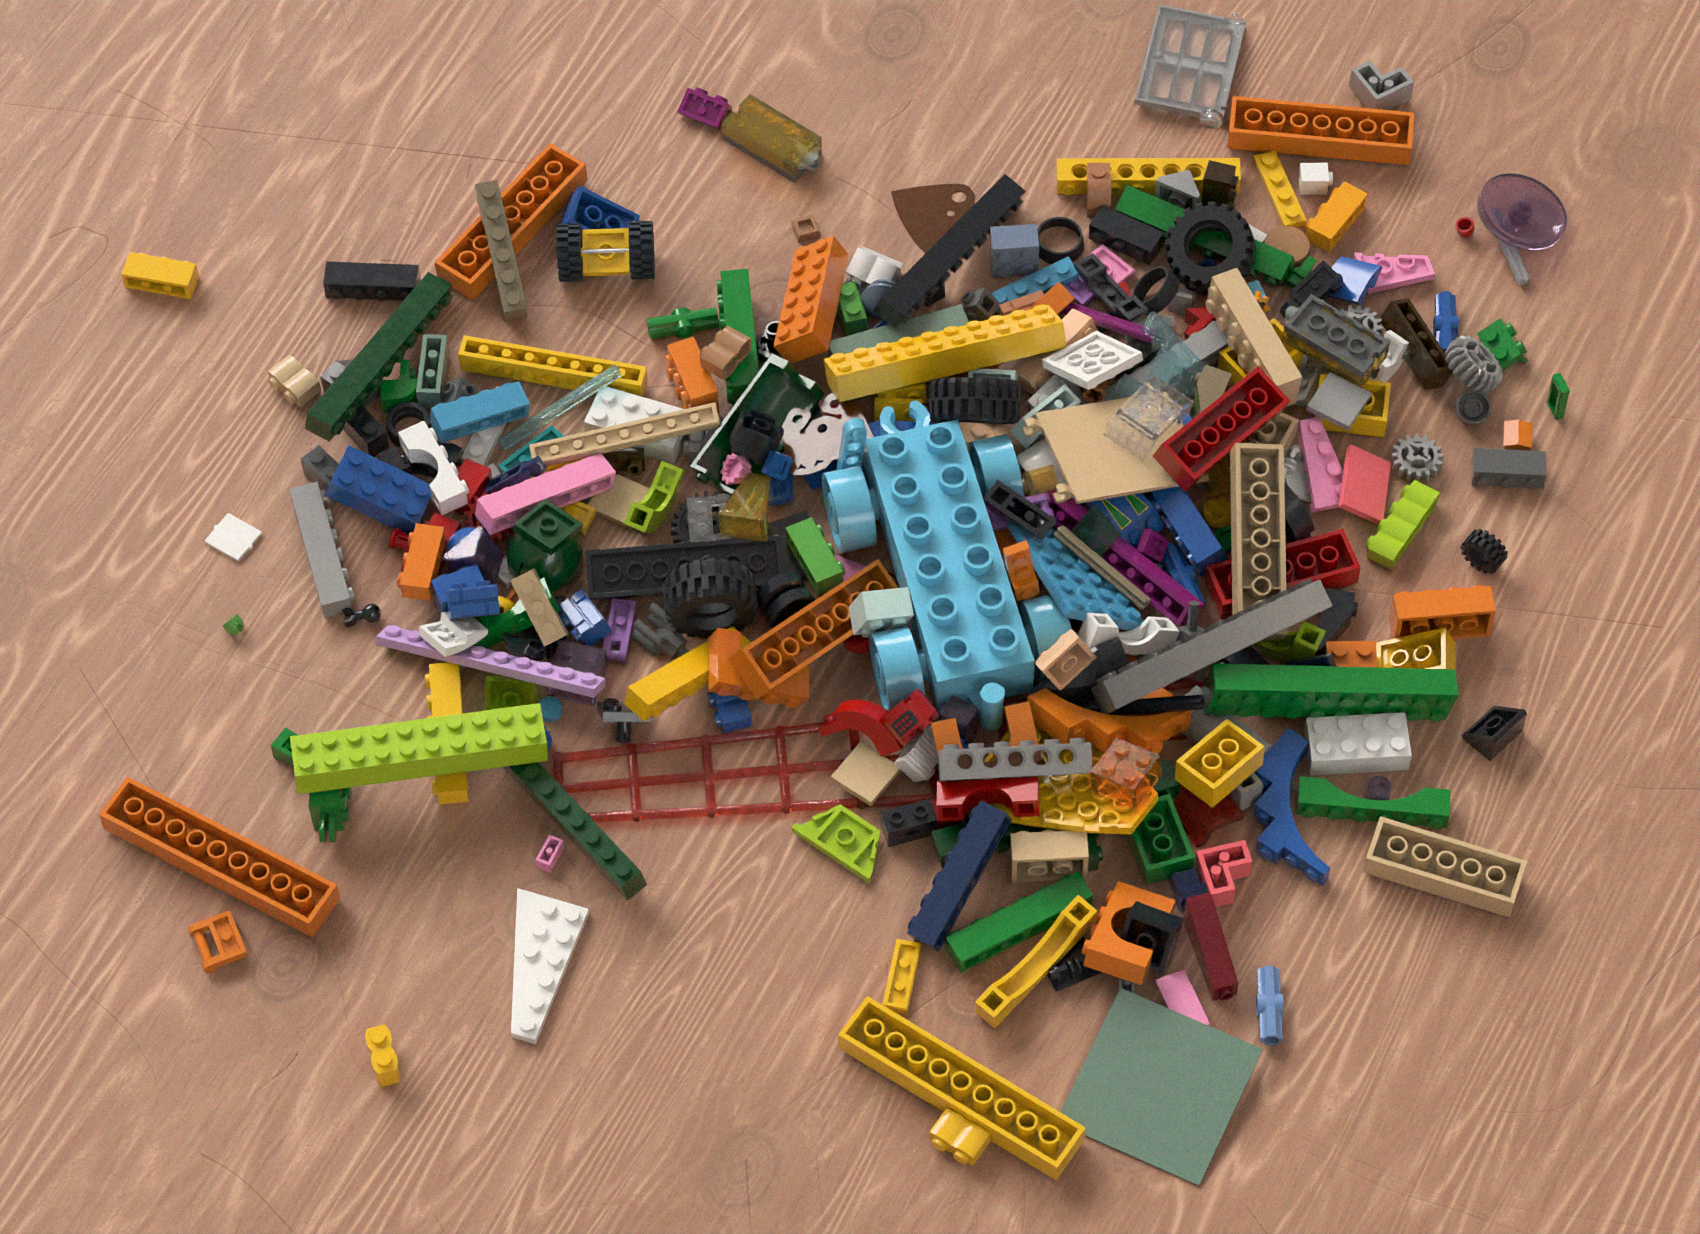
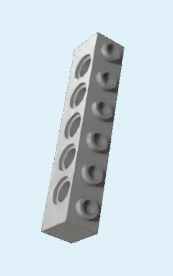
M1071 738L1070 743L1060 744V739L1044 740L1045 745H1035L1034 740L1019 741V746H1009V742H994V747L984 748V743L969 744V749H959V744L943 745L944 750L938 751L940 781L1093 773L1091 742L1085 743V738ZM1063 749L1069 750L1072 753V761L1069 764H1064L1059 760V753ZM1036 751L1046 753L1047 761L1044 765H1038L1034 762L1033 756ZM1017 752L1021 755L1022 762L1019 766L1015 767L1009 763L1008 756L1010 753ZM987 753L994 754L997 758V763L993 768H988L983 763V757ZM960 755H968L971 758L972 764L968 769L959 767L957 761Z

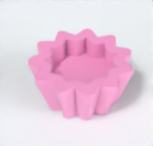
M734 453L727 455L726 461L722 463L723 468L720 471L723 474L722 481H726L727 485L745 483L751 473L750 462L744 456H738Z

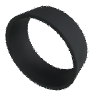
M1053 217L1045 220L1038 227L1039 258L1046 263L1053 264L1068 256L1071 262H1074L1083 253V234L1080 226L1075 221L1066 217ZM1060 226L1076 232L1080 240L1071 250L1055 252L1042 245L1039 235L1048 228Z
M1163 266L1155 267L1140 278L1134 287L1132 296L1135 295L1148 308V312L1144 315H1154L1162 311L1174 299L1180 286V279L1176 274ZM1166 277L1160 290L1152 298L1144 301L1151 287Z

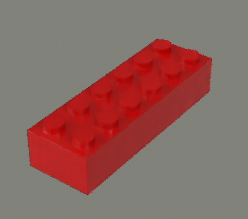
M1257 366L1163 442L1152 457L1184 491H1187L1230 455V450L1235 443H1245L1276 418L1290 403V400Z
M1343 528L1285 544L1286 589L1289 588L1290 590V588L1307 579H1311L1312 582L1320 579L1325 591L1326 588L1338 589L1358 583L1361 567ZM1232 559L1206 566L1205 584L1221 620H1226V618L1233 615Z

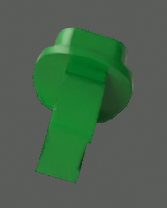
M1309 256L1300 268H1292L1289 271V277L1285 281L1286 284L1294 289L1312 271L1317 260Z

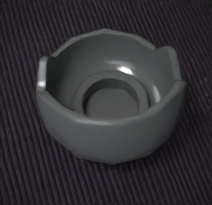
M1469 390L1458 397L1455 404V413L1458 419L1465 425H1480L1490 416L1491 403L1487 395L1482 392Z

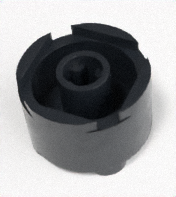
M751 410L750 413H745V411H742L729 436L730 450L735 455H744L755 463L764 465L770 450L776 451L784 435V429L782 426L778 428L775 425L776 420L763 412Z

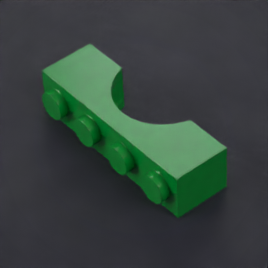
M545 578L540 579L554 610L557 613L561 612L552 589ZM519 599L513 608L503 614L474 617L488 629V634L472 646H482L487 649L503 641L502 634L504 631L515 635L533 626L521 600Z

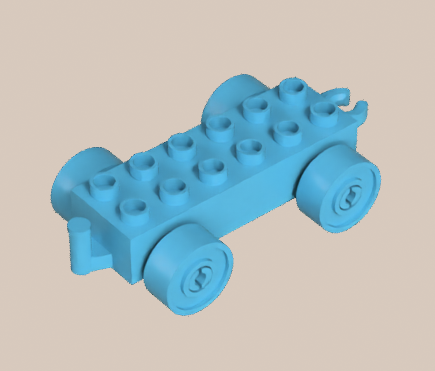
M912 401L909 404V414L915 420L916 425L913 429L900 431L894 425L895 413L893 408L890 406L884 407L880 415L881 436L868 438L865 443L864 471L870 489L867 487L860 466L822 474V489L826 513L838 552L841 554L876 546L875 520H879L899 588H909L914 616L909 621L918 649L916 650L913 637L907 626L869 634L872 669L883 708L890 711L918 688L925 695L924 681H928L937 712L969 706L980 719V723L985 730L995 731L1001 727L1003 722L1004 698L1031 692L1033 678L1038 683L1048 678L1034 662L1044 651L1053 646L1061 635L1071 629L1069 618L1063 615L1050 594L1021 600L1018 611L983 498L997 480L1024 497L1021 473L1013 445L1008 435L1004 434L971 441L968 453L958 419L930 425V414L926 407L918 401Z

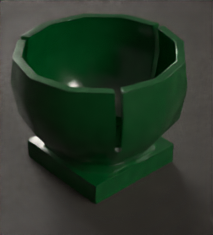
M544 499L514 524L513 533L506 545L507 567L510 574L516 578L520 576V572L522 575L535 568L539 578H545L552 590H558L572 583L579 574L583 564L581 538L578 535L582 530L583 523L547 499Z

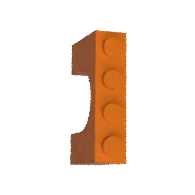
M718 628L709 637V692H715L720 696H737L743 700H760L765 704H782L788 708H798L809 699V665L759 699H756L729 660L730 657L741 650V632Z
M1024 702L1004 707L1009 731V746H1019V741L1034 740V744L1039 745L1030 703ZM956 718L930 723L937 758L938 751L944 750L943 745L959 744V749H963ZM1036 751L1033 756L1036 764L1042 761L1040 751ZM1012 752L1008 756V761L1012 766L1016 767L1021 764L1022 757L1019 753ZM960 755L957 761L962 769H968L972 764V760L968 755ZM997 760L983 763L986 767L993 768Z
M1118 881L1115 889H1110L1105 901L1107 906H1102L1097 918L1099 923L1094 922L1089 936L1091 940L1086 939L1082 949V954L1085 955L1083 966L1142 985L1150 968L1153 950L1122 940L1114 933L1113 929L1125 924L1128 911L1136 901L1173 914L1176 900Z

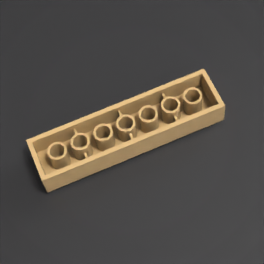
M1235 443L1230 450L1233 615L1244 609L1247 610V608L1265 599L1269 601L1270 597L1286 590L1284 445ZM1287 629L1261 641H1282L1287 635Z

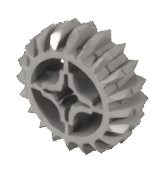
M1461 335L1449 344L1444 353L1445 361L1449 364L1448 368L1453 371V375L1463 382L1465 387H1470L1473 391L1487 394L1499 385L1504 376L1503 369L1499 365L1500 362L1494 357L1495 354H1492L1483 343H1479L1477 339H1472L1468 335Z

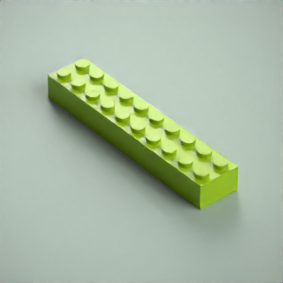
M540 703L290 736L297 794L548 761L547 740Z

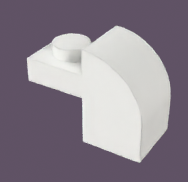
M1387 331L1384 338L1390 341L1388 349L1379 359L1375 357L1373 367L1363 378L1387 382L1402 364L1403 360L1401 357L1409 342L1393 331Z

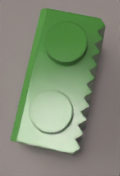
M852 281L842 284L836 312L845 337L867 331L868 318L856 283Z

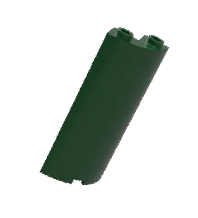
M771 354L690 465L696 472L695 478L705 485L708 483L721 494H726L727 502L734 498L735 503L744 507L766 477V474L761 472L764 465H759L752 459L745 457L751 465V473L745 483L727 485L726 481H722L723 474L720 473L723 468L722 463L726 461L727 455L732 454L729 436L742 411L750 413L751 410L763 412L776 420L775 425L780 428L793 408L806 409L812 413L825 395L815 381L798 374L789 361ZM796 415L793 417V422L800 423L803 417ZM782 439L776 449V452H784V445Z

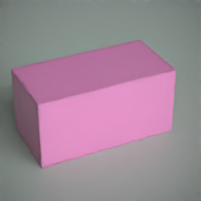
M549 835L535 859L536 867L551 873L564 849V841Z

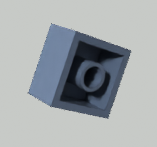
M1037 224L990 227L989 256L992 277L1028 276L1038 271L1039 240Z

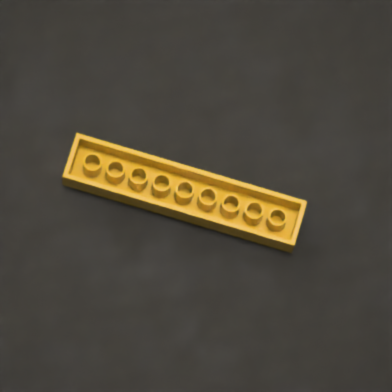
M1037 305L1030 310H1016L1005 316L995 315L991 316L988 320L980 322L970 321L966 325L959 327L949 326L942 331L924 332L921 336L913 338L903 337L899 341L892 343L882 342L877 344L876 347L867 349L857 348L851 353H836L831 355L830 358L824 359L827 384L838 400L842 402L1066 347L1063 321L1049 305Z
M868 996L838 1034V1048L942 1112L946 1108L951 1109L968 1121L979 1125L990 1133V1139L993 1143L1056 1181L1085 1141L1086 1127Z

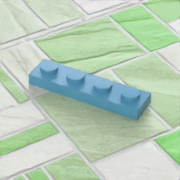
M1068 256L991 294L1000 302V305L1042 290L1043 294H1045L1058 282L1065 286L1079 279V274ZM998 307L994 312V316L998 315Z

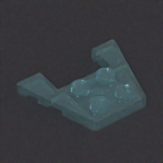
M1150 312L1142 332L1162 343L1145 384L1124 374L1121 376L1114 394L1121 397H1133L1166 391L1173 406L1184 407L1187 405L1195 387L1193 383L1197 372L1201 373L1204 363L1156 312Z

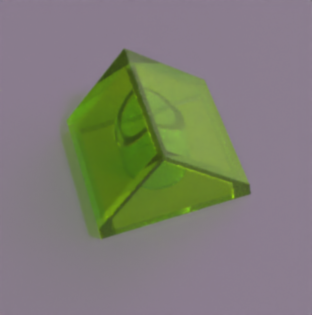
M486 676V710L537 704V684L507 676Z

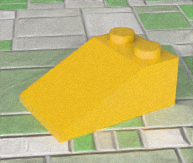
M1446 627L1376 642L1378 668L1455 669L1456 673V642Z

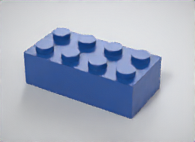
M350 445L346 448L324 494L391 528H400L406 534L414 532L415 525L420 523L431 498L429 483Z
M1180 486L1151 491L1155 497L1152 500L1153 505L1199 576L1205 575L1206 566L1229 560L1186 491Z

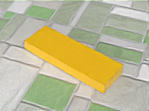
M896 939L882 1004L895 1013L906 1015L908 1013L922 943Z

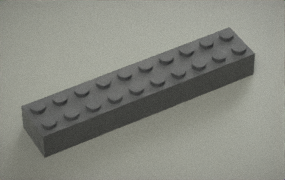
M1307 579L1290 588V590L1288 588L1270 597L1269 601L1265 599L1247 608V610L1244 609L1226 618L1227 623L1223 619L1204 629L1206 633L1202 629L1182 639L1184 644L1181 640H1178L1161 649L1162 654L1157 650L1139 660L1141 664L1136 660L1118 669V675L1116 671L1102 676L1096 680L1098 685L1092 687L1091 690L1102 713L1108 714L1306 620L1333 605L1321 580L1312 582L1311 579Z

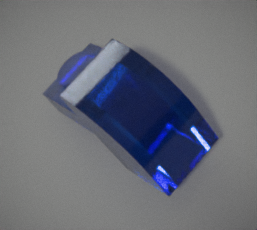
M1196 868L1171 874L1168 878L1173 897L1181 913L1185 912L1186 898L1208 893L1206 883H1200Z

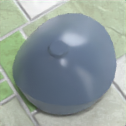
M878 279L862 292L860 298L864 310L868 314L880 317L873 310L881 297L895 282Z

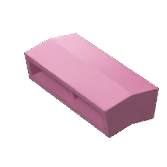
M1185 970L1155 980L1167 1008L1208 1026L1210 1025Z

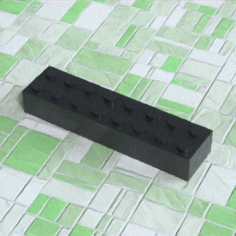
M780 535L585 550L590 601L663 596V584L668 575L675 568H680L682 564H690L694 560L699 559L703 561L707 560V558H714V560L722 558L727 559L729 562L736 561L740 565H744L754 575L756 588H761L771 578L783 573Z

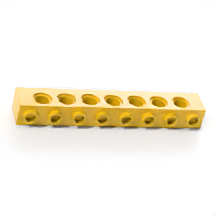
M1057 158V194H1087V163H1110L1111 195L1123 194L1127 185L1147 194H1155L1158 177L1190 170L1199 194H1202L1203 177L1209 160L1236 166L1235 176L1239 177L1236 191L1239 194L1241 184L1240 158Z
M465 335L458 352L460 370L594 394H597L600 386L603 385L644 397L648 385L646 366Z

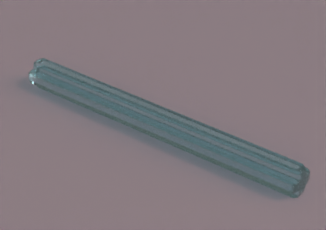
M612 365L500 437L498 443L503 450L509 449L621 377V371L616 365Z

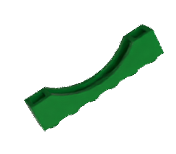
M1300 776L1296 815H1303L1308 818L1316 816L1328 817L1332 820L1352 819L1356 822H1378L1381 816L1411 826H1429L1432 829L1447 828L1450 817L1451 790L1425 787L1415 794L1400 799L1369 800L1348 794L1332 785L1325 778Z

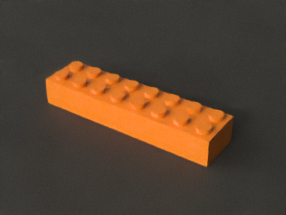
M1233 96L1227 148L1260 152L1275 150L1276 153L1409 165L1413 141L1414 112Z
M551 143L501 193L515 256L567 203L569 196L579 185L583 186L588 181L586 164ZM481 216L435 261L437 277L451 283L453 289L471 300H474L495 278Z
M877 559L730 657L729 660L755 698L759 699L854 635L848 607L861 592L895 589L898 586L879 559Z

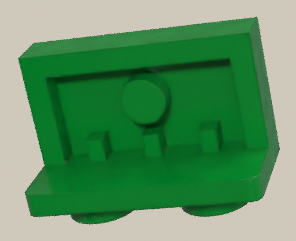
M1499 318L1477 333L1483 345L1489 348L1492 354H1495L1494 357L1500 362L1499 365L1503 370L1519 360L1524 364L1528 362L1525 355L1528 351L1520 340H1516L1515 335H1517V331L1510 322L1506 324Z

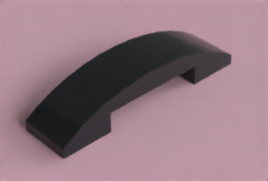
M1093 253L1074 264V268L1089 290L1116 317L1132 322L1148 312V308L1135 295L1130 297L1107 274L1106 266Z

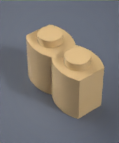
M291 355L285 357L268 371L270 386L275 391L280 390L291 405L295 404L301 408L322 391L319 380Z

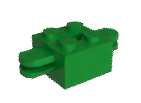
M352 787L309 794L308 807L314 831H319L320 842H326L327 831H329L330 842H336L337 831H344L345 821L350 819V808L347 806V799L351 800Z

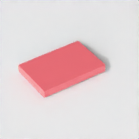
M1352 444L1346 448L1338 507L1379 525L1384 518L1391 462Z

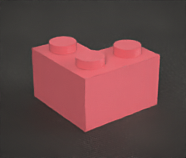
M1245 840L1196 851L1195 868L1204 894L1211 892L1215 907L1234 903L1235 886L1233 880L1251 875L1252 859Z

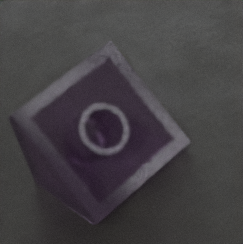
M479 526L442 557L455 572L463 567L477 564L484 581L490 580L491 584H496L504 555L482 527Z

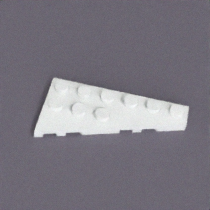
M517 888L511 1036L536 1044L588 918L589 909Z

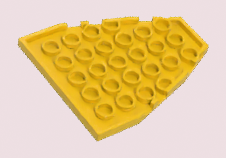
M1034 724L1039 745H1045L1044 740L1054 739ZM1009 731L999 742H1009ZM1091 744L1093 773L1029 776L1038 777L1040 816L1014 817L1013 813L1001 804H987L1007 813L1012 819L1011 823L1080 833L1132 834L1159 799L1155 789L1147 784L1146 778L1142 773L1139 774L1136 771L1133 762L1119 748L1104 754ZM1066 749L1061 750L1059 760L1064 764H1069L1072 761V753ZM1040 751L1042 761L1037 762V764L1044 765L1047 761V755L1045 752ZM990 753L983 762H991L997 760L994 754Z

